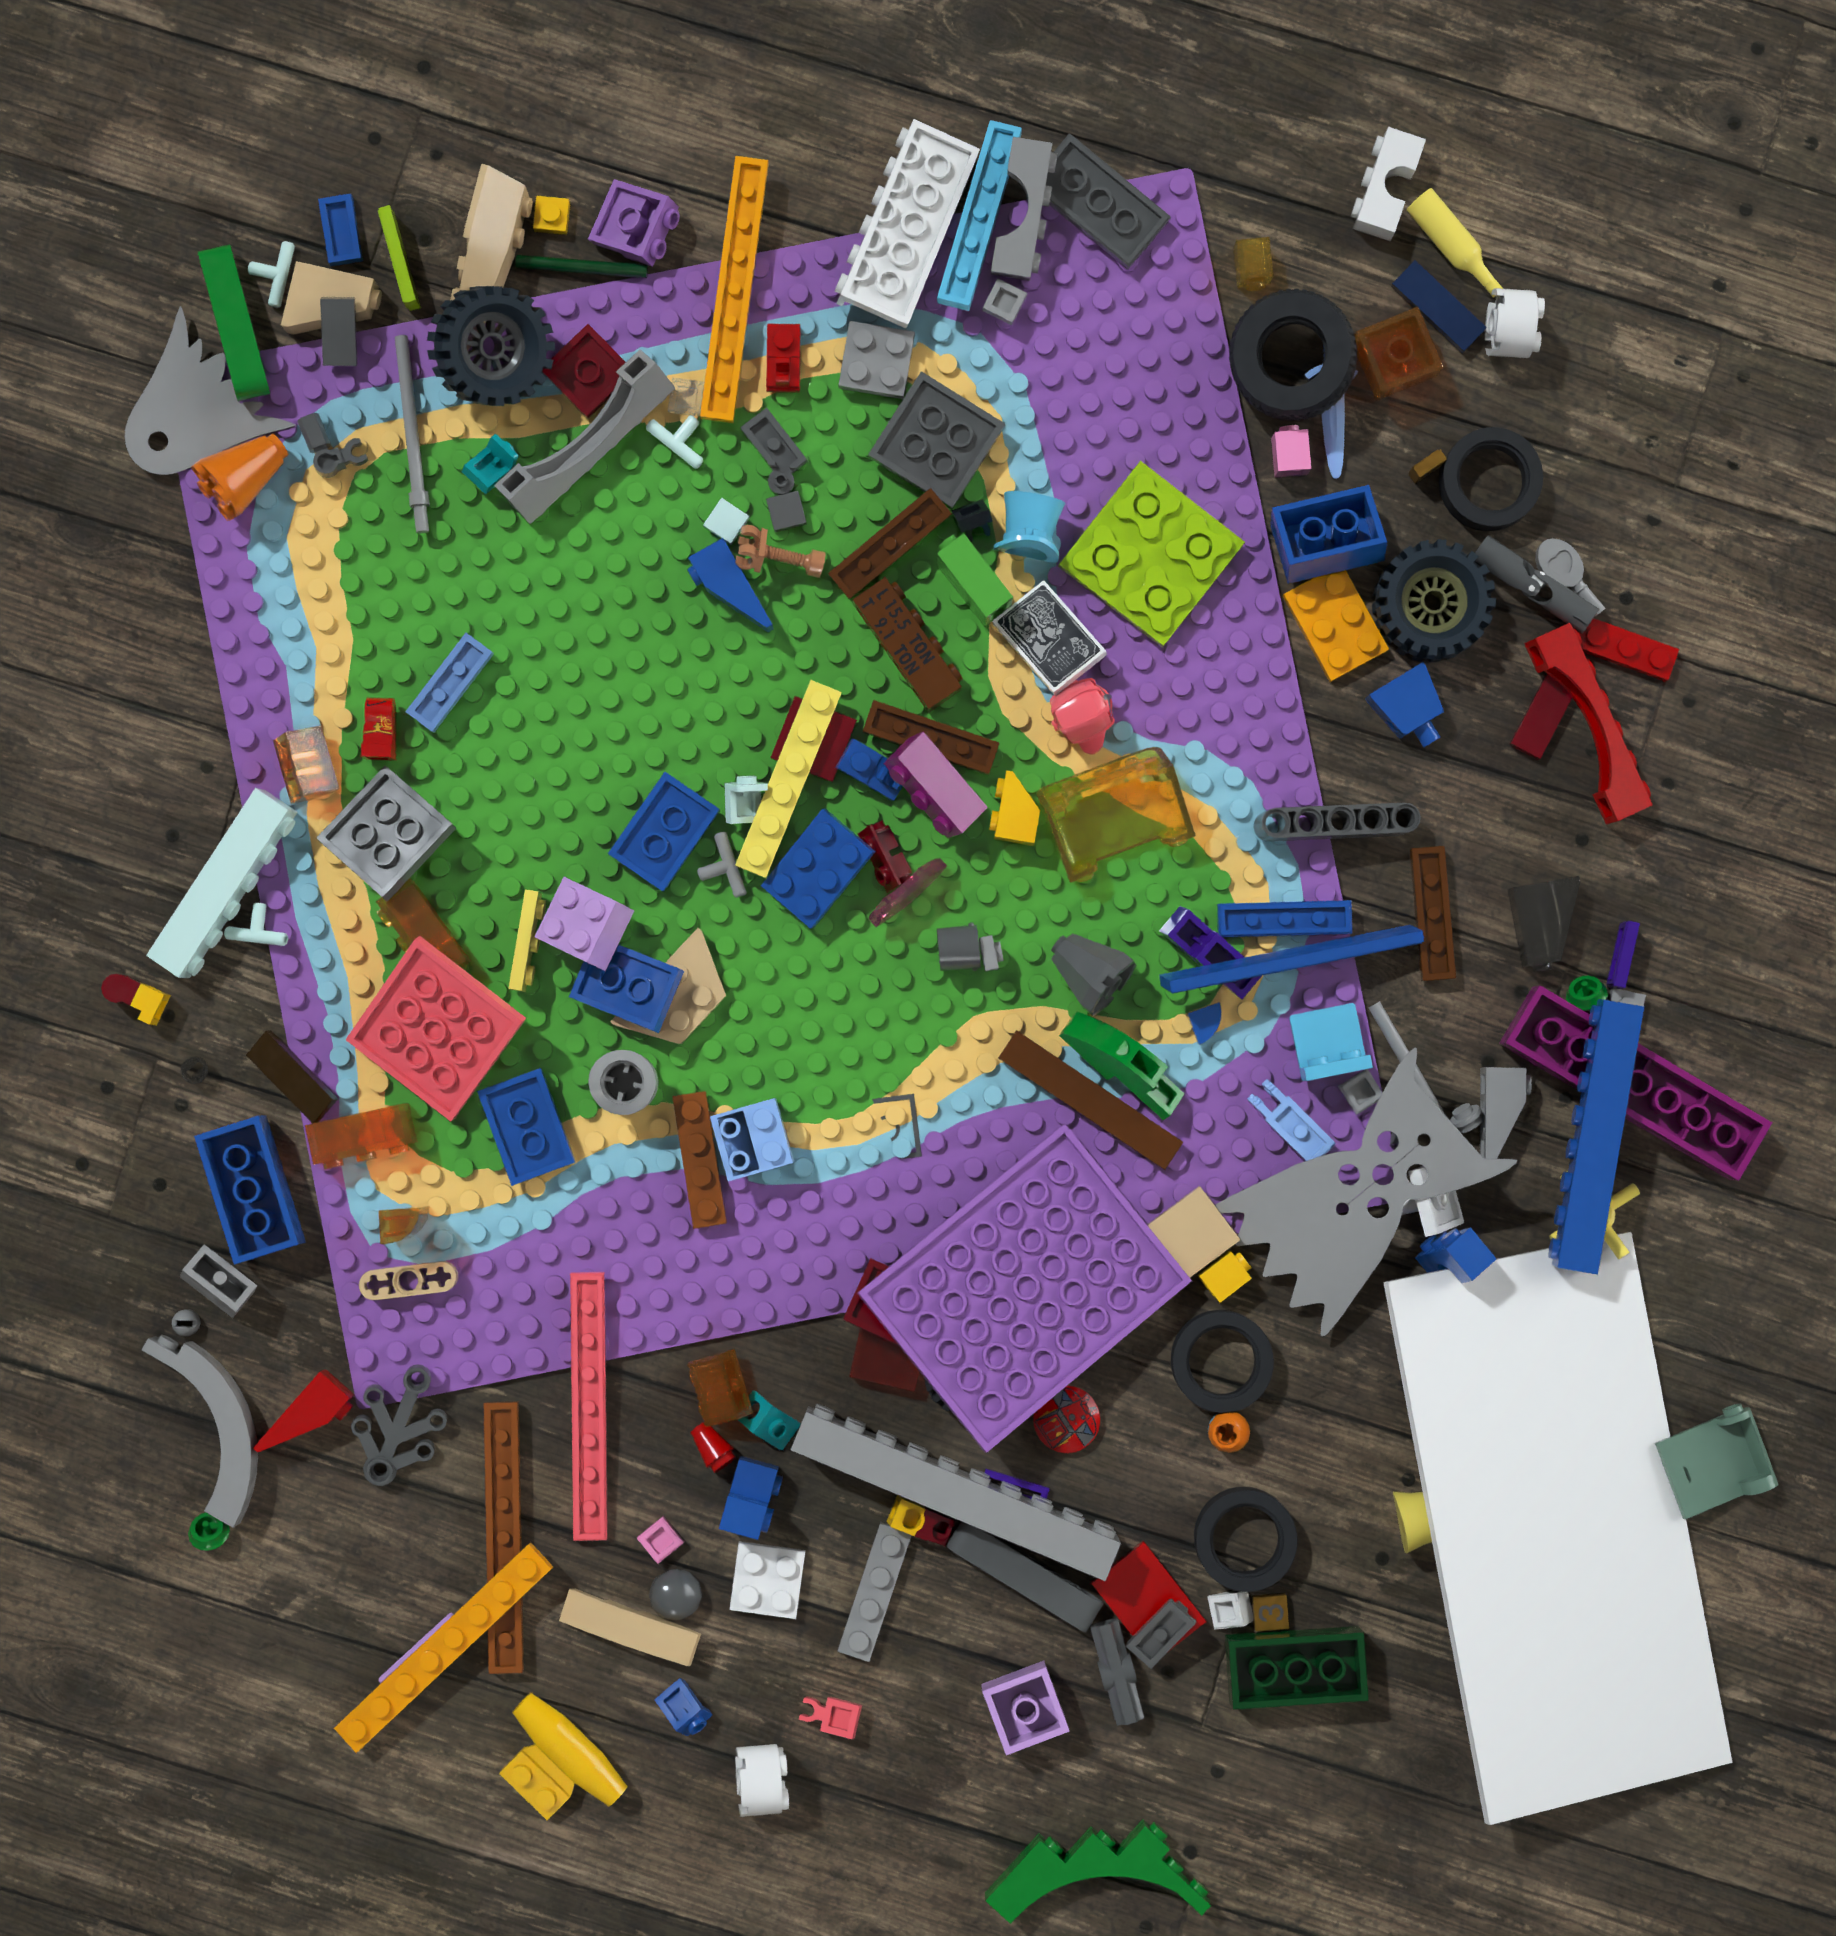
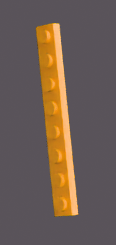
M735 156L700 418L704 420L734 423L769 166L768 160Z
M529 1543L334 1727L336 1732L355 1753L359 1752L553 1568L550 1562L532 1543Z

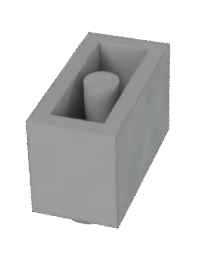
M205 1244L184 1267L180 1275L181 1279L232 1318H234L257 1288L254 1282Z

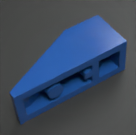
M724 538L688 557L692 566L687 571L696 586L703 584L708 593L766 632L774 630L770 619L741 568L736 565V559Z

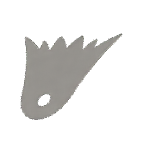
M181 306L177 312L164 353L152 378L135 404L125 428V444L130 457L139 467L153 474L169 475L191 468L195 462L204 457L221 452L246 440L295 426V424L282 419L254 415L264 405L262 402L239 403L237 401L232 380L221 381L225 371V354L219 353L200 362L202 340L198 339L189 348L187 325ZM154 432H163L168 438L167 447L162 451H155L149 446V437Z

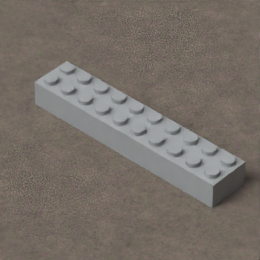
M816 1404L815 1408L808 1406L791 1447L792 1451L1106 1581L1121 1544L1116 1531L1113 1530V1526L1099 1520H1095L1094 1525L1084 1521L1083 1514L1068 1507H1064L1063 1512L1053 1508L1052 1501L1033 1494L1032 1499L1025 1497L1020 1492L1021 1488L1005 1481H1002L1001 1486L990 1482L991 1479H989L990 1475L971 1468L970 1473L959 1469V1462L942 1455H940L939 1460L928 1456L926 1448L909 1442L908 1447L896 1443L897 1437L880 1429L877 1434L865 1430V1423L852 1417H847L846 1421L834 1417L835 1411L820 1404Z

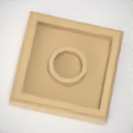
M1200 1185L1147 1224L1189 1278L1240 1241L1238 1235Z

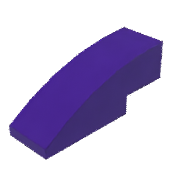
M1182 906L1178 907L1159 930L1160 933L1199 966L1245 958L1217 932L1211 930L1189 909ZM1262 976L1223 983L1222 985L1243 1000Z

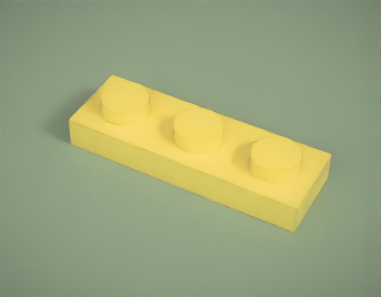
M525 889L508 988L511 990L526 992L527 985L532 986L535 966L530 965L532 952H538L540 940L535 938L538 919L543 920L546 909V900H541L542 893Z

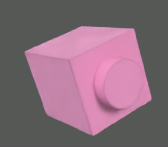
M1298 425L1280 427L1279 431L1274 432L1271 438L1274 477L1308 475L1311 470L1308 429L1299 430Z

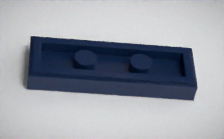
M1416 260L1391 285L1401 297L1462 354L1487 328Z

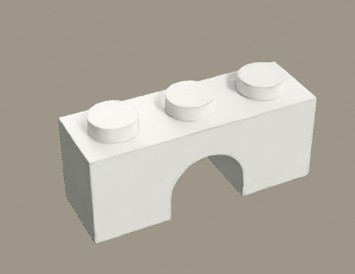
M1391 127L1387 128L1384 137L1377 136L1371 155L1377 157L1374 167L1367 166L1361 186L1367 187L1363 199L1357 197L1351 213V217L1356 218L1353 229L1391 241L1405 201L1394 198L1387 192L1385 180L1391 176H1401L1411 180L1416 171L1426 139Z

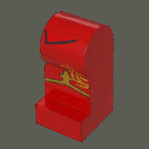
M367 697L364 710L365 724L363 726L361 757L366 760L396 761L395 699Z

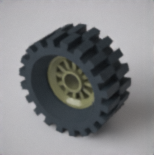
M1437 539L1434 544H1429V540L1419 542L1415 547L1409 546L1390 562L1378 578L1380 580L1373 592V596H1376L1372 604V614L1377 613L1378 616L1375 624L1379 630H1384L1386 636L1383 639L1388 645L1393 642L1398 646L1396 652L1402 656L1409 653L1413 655L1412 660L1421 662L1425 658L1429 659V663L1439 662L1443 658L1448 660L1456 657L1484 634V629L1493 618L1490 612L1495 608L1496 598H1491V592L1495 590L1493 580L1487 581L1485 576L1490 571L1485 564L1479 567L1475 562L1479 557L1473 551L1468 555L1462 552L1464 546L1456 542L1452 547L1446 545L1447 540ZM1428 579H1431V587L1427 583ZM1438 581L1443 582L1440 588H1437ZM1419 583L1422 590L1415 586V584ZM1448 586L1451 592L1445 594L1444 590ZM1410 592H1412L1417 597H1410ZM1433 595L1437 597L1440 602L1439 610L1428 609L1424 603L1425 596ZM1453 596L1455 597V602L1447 600ZM1409 604H1417L1416 607L1409 608ZM1447 608L1455 609L1454 613H1452ZM1419 612L1420 616L1416 619L1412 614ZM1443 616L1449 620L1447 623H1445ZM1424 617H1427L1426 625L1421 623ZM1434 618L1438 626H1433Z

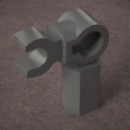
M312 413L298 419L297 422L309 452L315 453L313 463L315 470L320 476L330 478L335 476L338 471L346 469L345 465L361 466L368 461L366 454L360 457L352 455V450L362 445L360 438L349 440L343 449L339 450L337 447L328 450L331 443L319 413Z

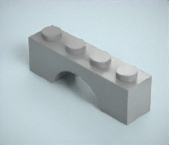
M1013 137L1007 175L1016 180L1024 189L1028 199V211L1024 221L1016 230L1007 235L996 237L991 275L1030 281L1031 273L1038 274L1041 253H1035L1037 239H1044L1047 220L1040 219L1042 206L1049 207L1052 187L1046 186L1048 172L1055 173L1058 154L1051 152L1052 143L1019 137Z

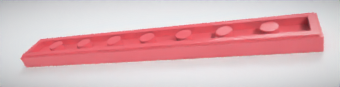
M571 1272L573 1541H601L608 1539L605 1272Z

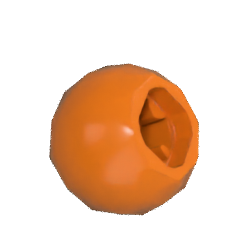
M1239 1412L1217 1413L1209 1422L1208 1435L1211 1443L1219 1451L1227 1453L1237 1452L1247 1444L1250 1428L1247 1420Z

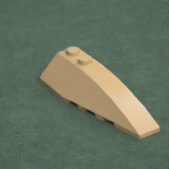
M481 164L463 234V238H467V253L464 257L459 256L457 264L460 288L452 289L450 300L455 299L453 294L460 290H470L469 287L502 286L503 288L513 263L516 249H521L523 245L525 231L522 229L524 218H529L531 214L532 198L529 197L524 184L489 165ZM469 335L467 340L472 341L473 338Z

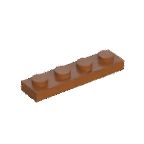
M702 1091L672 1096L693 1229L726 1224V1212L707 1093Z

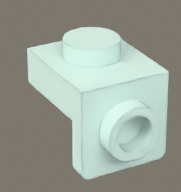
M737 776V782L725 783L726 823H752L761 803V791L768 790V783L758 782L757 776Z

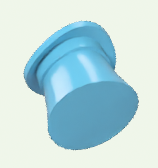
M1023 491L1005 492L1006 533H1004L1002 541L994 544L993 550L1051 563L1058 562L1059 551L1053 544L1052 538L1065 502L1036 493Z

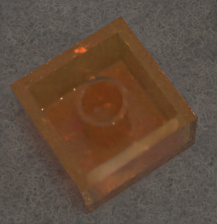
M1419 307L1390 317L1355 333L1357 356L1376 401L1435 378L1444 368Z

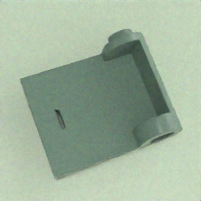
M1741 1403L1722 1409L1723 1415L1655 1443L1683 1519L1693 1517L1742 1495L1760 1494L1779 1485L1750 1407L1743 1408Z

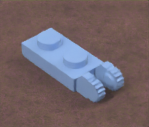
M1268 1079L1262 1083L1264 1090L1280 1103L1272 1112L1258 1096L1251 1094L1247 1098L1255 1109L1265 1117L1264 1120L1305 1161L1325 1155L1336 1144L1289 1096L1286 1097Z

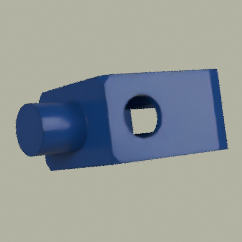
M1424 662L1365 698L1371 708L1399 739L1414 731L1424 748L1440 738L1431 720L1444 711Z

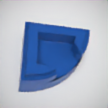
M1220 1002L1187 1013L1198 1045L1206 1042L1217 1031L1221 1021Z

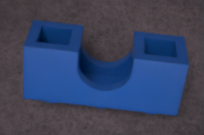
M1471 1227L1463 1230L1454 1228L1449 1233L1444 1231L1438 1236H1430L1420 1245L1423 1251L1415 1257L1427 1273L1449 1269L1461 1284L1473 1281L1497 1260Z

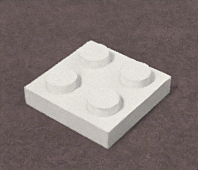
M739 1541L729 1610L796 1619L806 1550Z

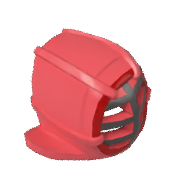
M1092 678L1080 681L1075 680L1050 699L1051 712L1054 718L1051 724L1054 726L1055 731H1061L1072 744L1078 743L1085 753L1094 755L1103 747L1106 730L1114 724L1112 696L1104 688L1096 684Z

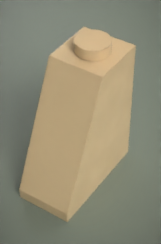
M296 261L281 326L287 333L293 335L321 329V297H355L356 322L372 319L373 310L379 309L382 292L378 290L379 286L373 278Z

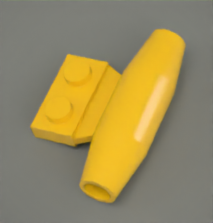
M529 1693L512 1711L534 1744L527 1747L524 1746L502 1768L499 1774L546 1820L571 1797L575 1784L608 1807L626 1790L628 1786L604 1753L565 1715L533 1693Z

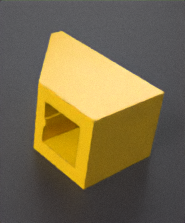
M1006 770L1005 779L998 778L995 797L1001 798L999 811L992 810L989 830L995 831L994 839L1033 846L1040 809L1014 772Z

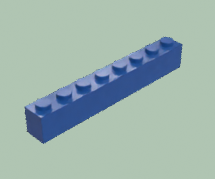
M1598 999L1597 1005H1592L1590 1010L1589 1025H1593L1591 1039L1587 1038L1584 1044L1583 1058L1587 1059L1585 1072H1580L1577 1084V1091L1582 1092L1580 1105H1575L1572 1113L1571 1123L1576 1128L1574 1139L1569 1138L1566 1147V1158L1570 1159L1568 1172H1563L1561 1177L1560 1191L1564 1192L1562 1205H1557L1554 1224L1558 1225L1556 1239H1551L1548 1257L1553 1259L1552 1265L1557 1268L1598 1275L1644 1006Z

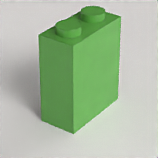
M964 533L958 538L953 534L938 546L940 550L937 553V566L984 627L1012 606L1013 596Z

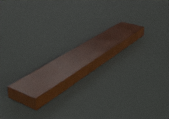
M1017 1030L998 1057V1059L1164 1170L1183 1144V1141Z

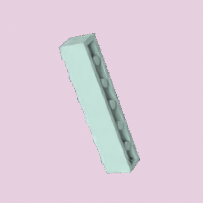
M255 788L146 956L178 978L195 976L204 965L205 960L203 957L208 949L215 947L223 935L221 929L227 920H232L239 912L241 907L239 902L246 892L249 893L256 886L259 880L257 874L262 866L269 864L276 855V845L282 836L286 837L295 825L294 817L298 812L268 791Z

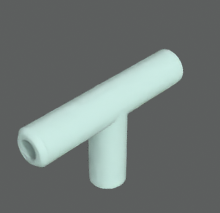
M284 241L281 244L276 266L253 261L248 265V273L250 275L273 279L268 304L274 308L281 307L295 245L288 241Z
M689 415L674 435L656 420L652 419L648 422L646 430L694 469H698L702 465L703 458L684 444L699 425V421L694 416Z
M264 903L253 904L250 929L228 926L224 931V936L227 940L285 946L288 942L286 933L264 930L267 906Z

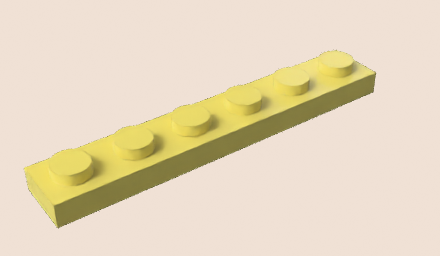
M810 680L768 783V790L763 795L736 861V867L763 878L767 877L842 692Z

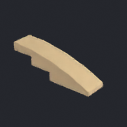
M576 1588L569 1589L559 1619L563 1623L588 1633L685 1666H691L701 1633L649 1612L637 1611L610 1599L603 1600Z

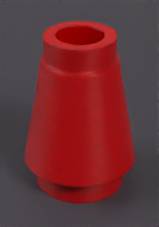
M707 1421L701 1423L690 1432L706 1468H711L714 1473L722 1470L735 1460L736 1456L732 1452L734 1448Z

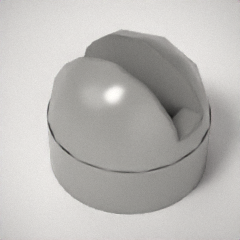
M191 1309L178 1311L172 1319L173 1330L176 1334L184 1337L195 1334L201 1324L199 1315ZM177 1320L193 1321L192 1327L178 1326Z

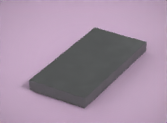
M1069 133L1054 151V153H1058L1055 173L1048 172L1046 186L1052 187L1049 205L1129 270L1170 221L1171 216Z

